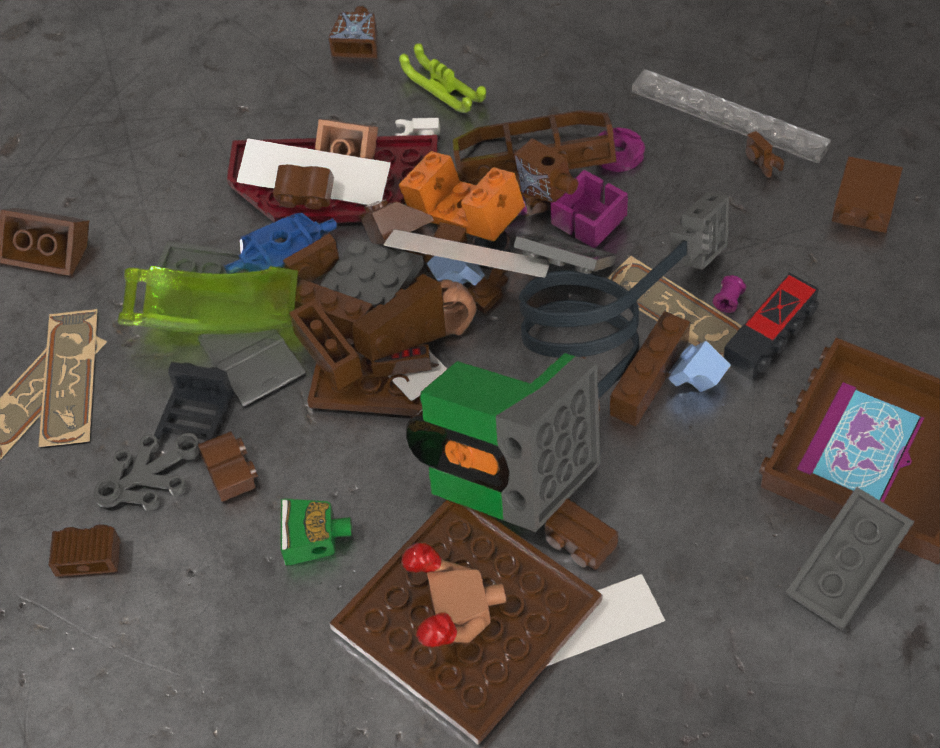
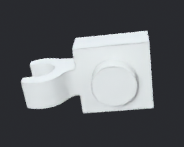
M413 118V121L403 119L395 121L396 127H404L406 129L404 133H397L395 136H410L412 134L441 136L439 118Z

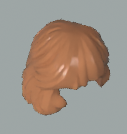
M442 280L440 283L446 335H462L475 316L477 310L476 303L468 289L461 283Z

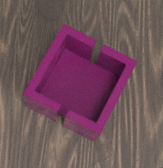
M583 170L575 178L578 180V188L572 195L564 193L556 202L551 203V224L570 235L575 232V238L596 248L627 216L628 193L607 183L605 185V203L603 204L604 180Z

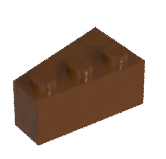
M422 274L416 278V283L406 290L401 289L396 292V297L385 305L379 304L354 322L352 330L355 351L369 360L375 361L446 336L441 283Z

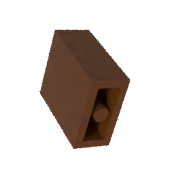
M848 156L835 202L832 222L887 233L903 167Z

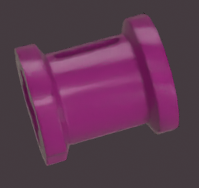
M730 275L722 279V288L713 297L712 301L718 310L725 313L736 311L738 307L737 300L746 290V284L741 278Z

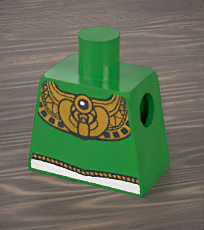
M281 499V554L286 566L331 556L335 553V537L352 536L351 517L334 519L330 502Z

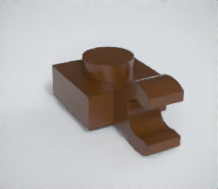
M754 131L747 135L745 154L748 159L754 161L767 177L772 176V167H776L781 172L784 161L772 152L773 146L757 131Z
M493 268L488 279L483 277L476 285L472 284L468 288L476 303V308L484 314L503 296L501 287L509 280V277L504 275L508 270Z

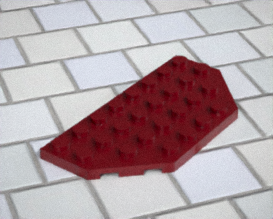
M438 135L377 136L375 154L372 160L391 163L382 200L386 199L387 203L399 202L406 204L399 184L430 151L438 153ZM316 138L258 140L315 150ZM247 140L232 141L227 175L228 184L272 222L279 221L295 213H303L313 222L317 221V223L326 222L331 218L336 223L362 222L359 215L366 212L364 208L367 206L366 204L330 199L329 207H321L319 210L309 209L304 204L287 208L281 206L273 196V188L237 182Z

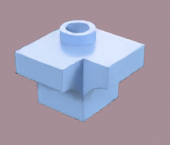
M434 256L427 263L439 282L451 280L461 284L470 282L476 285L485 276L480 266L474 263Z
M707 341L697 346L691 344L682 352L679 359L670 369L669 373L671 375L668 379L675 386L687 382L692 384L699 392H703L716 386L731 364Z

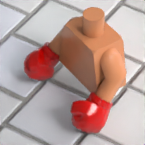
M415 543L408 547L402 555V565L406 571H423L428 576L435 615L425 619L417 628L416 637L423 646L433 648L449 645L452 642L469 643L485 629V626L490 624L488 606L506 603L503 583L484 587L479 570H472L471 568L441 559L436 550L426 543Z

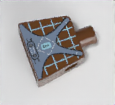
M357 6L354 12H341L328 38L331 56L377 58L375 14L369 13L367 8L363 6Z
M531 138L514 154L522 193L553 203L564 193L572 195L577 190L578 180L569 176L565 157L539 141Z

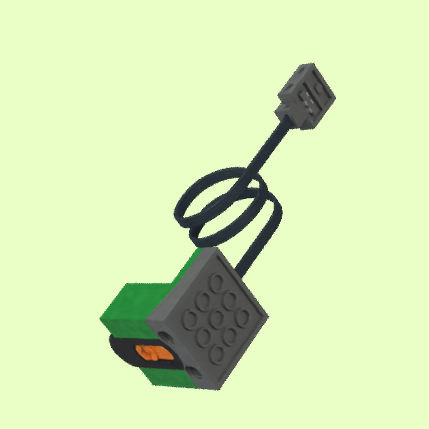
M708 191L680 217V224L671 231V253L629 291L605 277L574 270L546 273L545 278L536 277L524 286L519 295L520 312L525 317L521 324L522 342L527 349L534 353L559 359L551 364L532 383L456 361L421 391L422 409L408 421L406 425V439L413 455L421 463L429 467V479L433 495L534 532L556 512L566 498L568 499L600 466L598 399L623 376L639 351V335L637 332L639 307L637 300L680 260H682V265L703 270L728 246L729 195ZM556 285L591 287L617 298L614 302L604 306L578 300L554 301L537 308L531 307L526 303L538 291ZM628 308L633 314L630 321L620 315ZM606 321L620 329L606 337L580 343L546 342L528 334L535 324L550 327H579ZM630 338L633 343L632 350L598 382L597 362L580 357L592 356L612 350Z

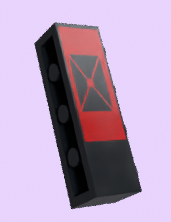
M788 273L725 345L723 358L731 364L730 367L750 380H753L759 372L763 373L768 368L771 357L775 353L780 354L787 344L788 337L791 334L796 335L801 329L806 316L811 317L817 310L819 302L816 300L819 288Z

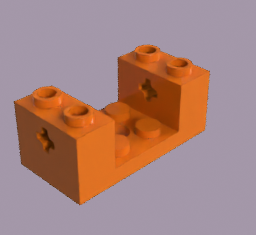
M430 151L399 184L407 206L432 215L434 221L431 223L439 225L440 222L464 227L467 234L495 241L525 207L515 173L493 167L477 185H473L459 180L451 156Z

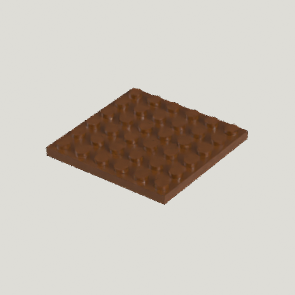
M446 500L335 616L329 625L335 633L479 745L600 604L602 594L490 515ZM426 543L436 550L441 559L471 568L472 570H479L484 587L503 583L506 603L488 606L490 624L485 626V629L469 643L452 642L449 645L432 648L423 646L416 637L418 626L428 617L435 615L427 573L423 571L408 572L403 568L402 555L411 545Z

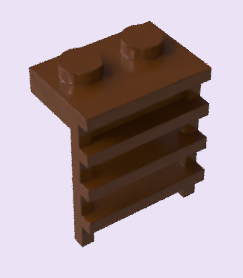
M329 233L283 260L284 266L278 268L277 271L279 270L283 274V278L290 282L293 290L302 279L309 282L329 272L339 260L336 240Z

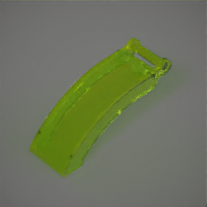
M154 266L149 267V270L126 268L124 272L126 286L122 312L118 315V323L124 326L137 325L203 334L251 333L292 325L289 312L295 308L298 271L273 266L260 271L232 274L196 273ZM140 281L146 282L142 314L134 313L137 283Z

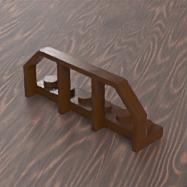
M576 110L477 127L453 139V152L459 180L477 185L493 167L513 172L515 176H518L514 156L518 150L512 149L510 136L551 129L554 143L545 146L565 157L568 170L617 162L613 128L609 115L602 112ZM577 124L605 127L607 134L560 142L558 128ZM505 137L506 152L460 159V151L480 141Z

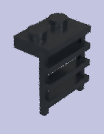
M171 362L168 374L174 388L154 436L157 439H161L163 432L175 435L192 433L198 439L205 441L217 437L218 427H221L223 423L222 417L228 411V402L234 395L227 371L216 367L206 368L195 366L191 363ZM178 404L216 411V414L174 408V406ZM172 418L211 426L210 429L170 423L168 420Z

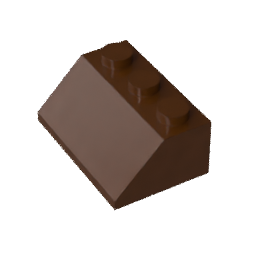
M22 208L1 209L0 263L71 276L87 248L90 220Z

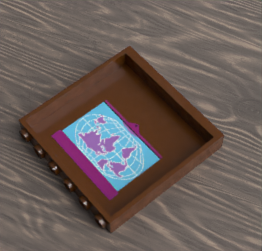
M835 338L830 348L825 346L819 359V363H822L820 368H813L807 382L810 385L808 390H801L796 401V406H798L796 412H789L783 426L786 429L784 434H777L771 448L774 451L771 458H764L759 469V474L763 475L760 487L834 520L856 487L914 521L913 526L898 548L939 565L940 378Z

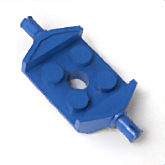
M303 213L290 215L240 237L241 254H239V260L224 265L225 271L228 276H231L244 269L265 281L271 280L270 272L283 267V260L321 239L323 234L337 229V223L333 218L318 224L317 221L313 222ZM278 238L286 240L281 243L275 242V240Z

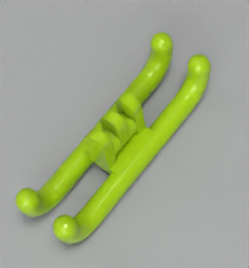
M417 43L414 45V53L420 65L430 72V80L411 66L407 54H401L399 57L403 72L412 81L460 113H468L472 108V101L482 102L486 98L487 91L484 86H479L474 91L455 78L454 71L447 68L443 63L440 64V61L437 59L430 61L424 53L422 44ZM457 90L466 97L460 102L449 93Z

